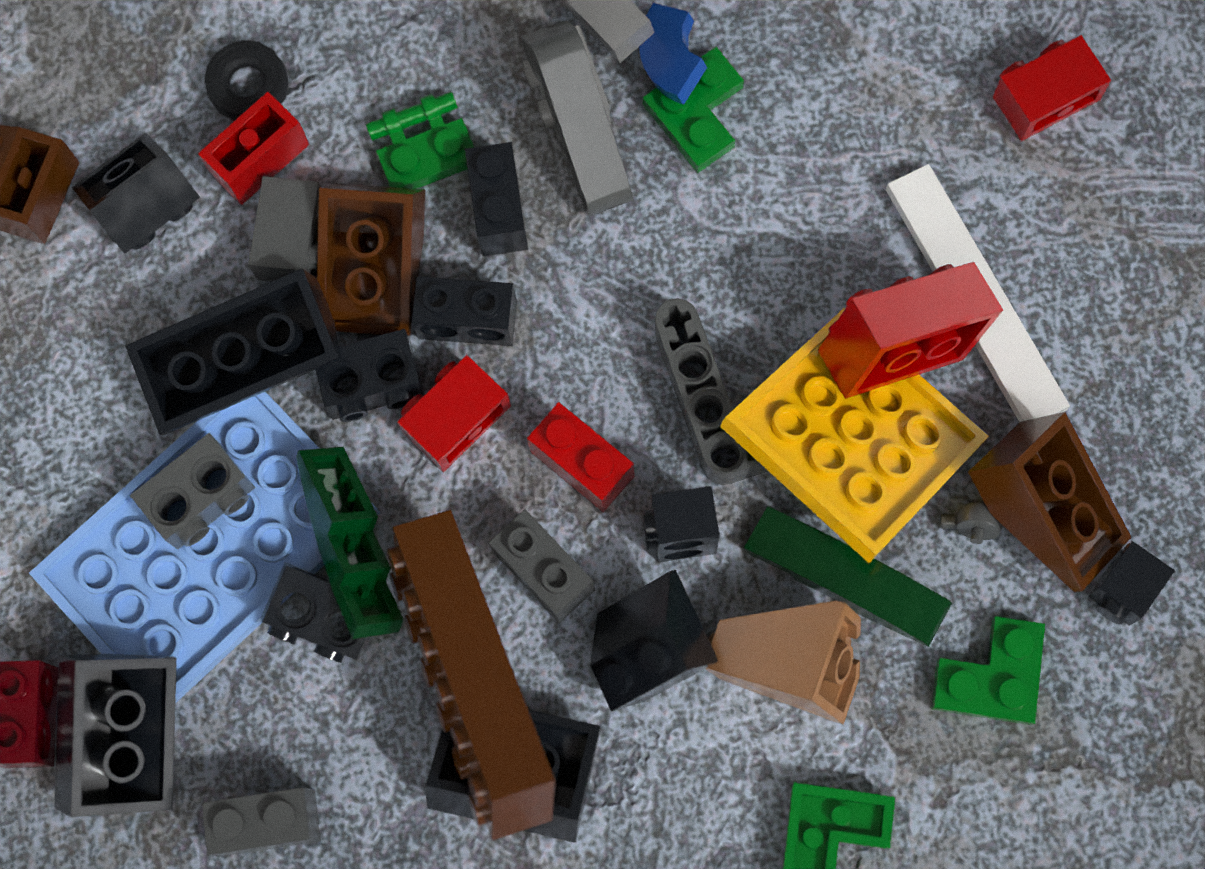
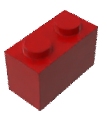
M1080 35L1067 43L1063 39L1053 42L1040 53L1038 58L1026 64L1023 60H1020L1008 66L1001 72L1000 80L992 97L1022 142L1100 101L1111 79L1083 36Z
M266 92L205 146L198 155L211 176L242 206L261 189L263 176L274 177L310 144L300 122L269 92Z
M468 355L458 363L456 361L448 363L436 376L435 382L437 384L424 396L418 394L403 407L400 413L402 418L397 422L403 434L443 473L511 407L508 393Z
M560 402L554 406L527 437L530 452L603 513L635 477L634 463Z

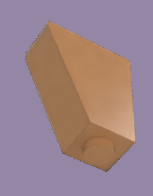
M830 601L721 619L715 633L711 634L708 638L719 661L707 667L706 670L725 682L844 725L860 678V660L853 659L851 638L857 639L860 636L861 617L846 603Z

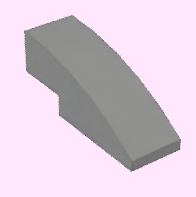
M559 0L592 37H596L619 63L654 34L650 20L631 0Z

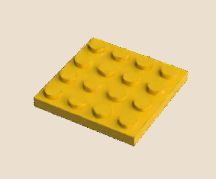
M843 308L724 418L720 427L861 557L870 563L989 436L921 375L845 399L818 352L819 347L829 334V327L839 319L845 310Z

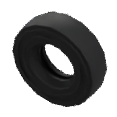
M247 40L230 43L217 51L207 65L204 78L209 100L220 114L232 121H235L266 92H269L282 104L286 99L289 85L284 63L275 51L260 42ZM241 68H256L261 71L264 77L260 90L246 97L233 93L230 89V80L233 74Z

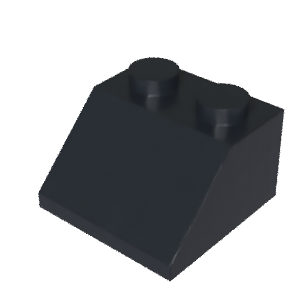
M147 133L137 138L72 187L124 254L131 249L138 250L146 246L155 237L157 229L169 220L174 222L186 216L193 208L192 203L200 198L169 155Z
M676 570L667 572L597 613L590 666L611 712L643 703L719 661Z

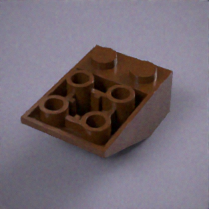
M0 125V231L46 244L80 163L63 140L21 127Z

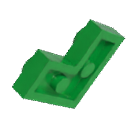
M717 47L701 57L707 69L684 105L669 99L657 88L642 97L645 109L697 173L735 148V139L711 110L743 89L744 79Z
M995 616L991 623L987 665L939 658L936 664L931 710L1026 725L1035 724L1045 624Z
M793 782L782 869H836L839 843L890 849L896 797Z

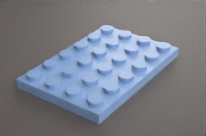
M266 392L230 406L194 423L31 570L29 574L101 654L176 657V703L262 623L261 616L284 562L313 574L324 566L308 513L296 460L298 450L320 448ZM210 433L222 445L256 488L247 494L249 499L239 510L230 515L223 513L208 525L210 530L200 541L192 546L186 547L183 545L181 548L176 549L164 540L130 495ZM216 470L211 473L206 481V488L208 490L219 488L226 479V470ZM177 501L170 506L167 512L168 521H176L184 515L187 507L186 501ZM372 503L377 515H379L380 511ZM290 593L286 597H284V599L281 602V605L294 593Z

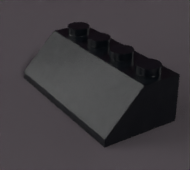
M303 268L125 345L159 435L162 436L341 359L335 322L318 279Z

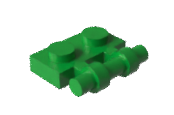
M452 91L434 97L433 93L420 98L421 103L398 112H395L394 108L382 112V118L365 124L372 141L389 135L393 143L376 150L390 187L418 189L468 170L465 149L474 148L463 118L445 124L441 116L458 109ZM428 120L431 130L406 139L403 129Z

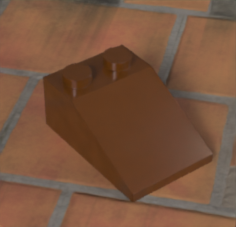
M339 183L319 188L317 279L334 319L337 332L383 335L406 329L408 336L411 335L417 276H419L424 239L426 189Z
M1066 412L1019 422L968 471L990 514L1073 592H1082L1131 539L1126 525Z

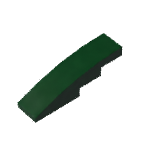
M344 447L298 450L296 460L318 549L334 596L352 639L399 633L404 618L386 582L391 566L373 531L378 515Z
M769 506L765 509L744 546L749 555L791 574L795 581L837 601L846 603L855 613L927 647L931 644L952 605L951 601L899 571L876 559L868 563L851 546Z

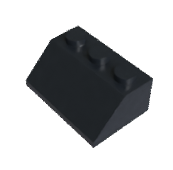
M127 654L59 655L54 805L56 809L69 817L173 809L176 657Z
M528 710L554 776L555 789L552 821L523 831L576 843L601 726ZM442 729L425 785L427 809L474 819L468 795L472 794L468 777L460 778L452 755V748H455L451 731L444 733Z

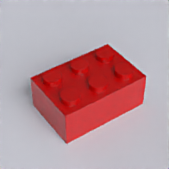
M975 262L957 267L947 264L921 278L914 279L912 276H907L897 280L888 288L874 292L871 288H867L852 295L846 301L847 307L839 319L829 327V334L819 347L818 352L846 399L964 360L1001 314L1003 308Z

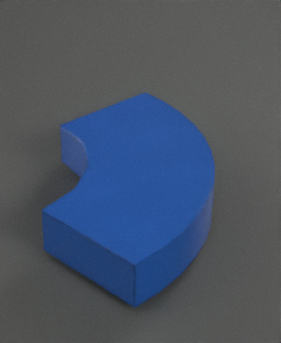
M653 3L646 16L651 22L654 34L639 46L641 62L657 89L669 99L684 105L707 69L702 58L689 51L688 36L695 21L689 11Z

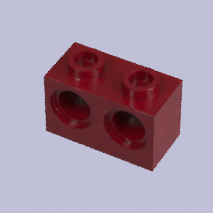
M40 660L0 662V768L54 767L58 667Z

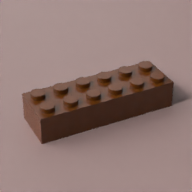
M452 510L393 526L394 547L387 548L389 562L393 571L389 573L391 585L397 601L404 600L408 613L404 615L411 642L413 644L419 642L423 655L420 658V665L428 688L435 686L439 700L435 705L444 733L451 731L455 748H452V755L461 779L468 777L472 792L471 795H468L477 826L486 824L491 839L494 841L552 821L555 779Z

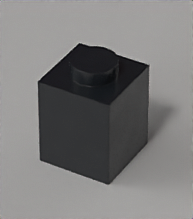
M1132 541L1119 551L1088 597L1098 604L1096 606L1097 611L1106 619L1119 625L1124 622L1130 626L1144 617L1175 570Z

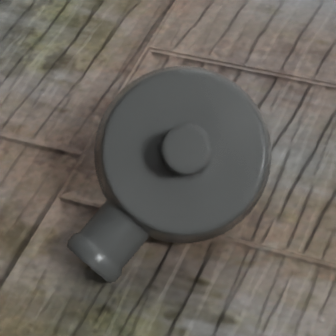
M983 499L976 500V503H968L961 506L957 514L943 513L940 516V526L943 530L957 529L960 534L970 538V542L974 544H982L983 540H991L998 537L1003 527L990 514Z

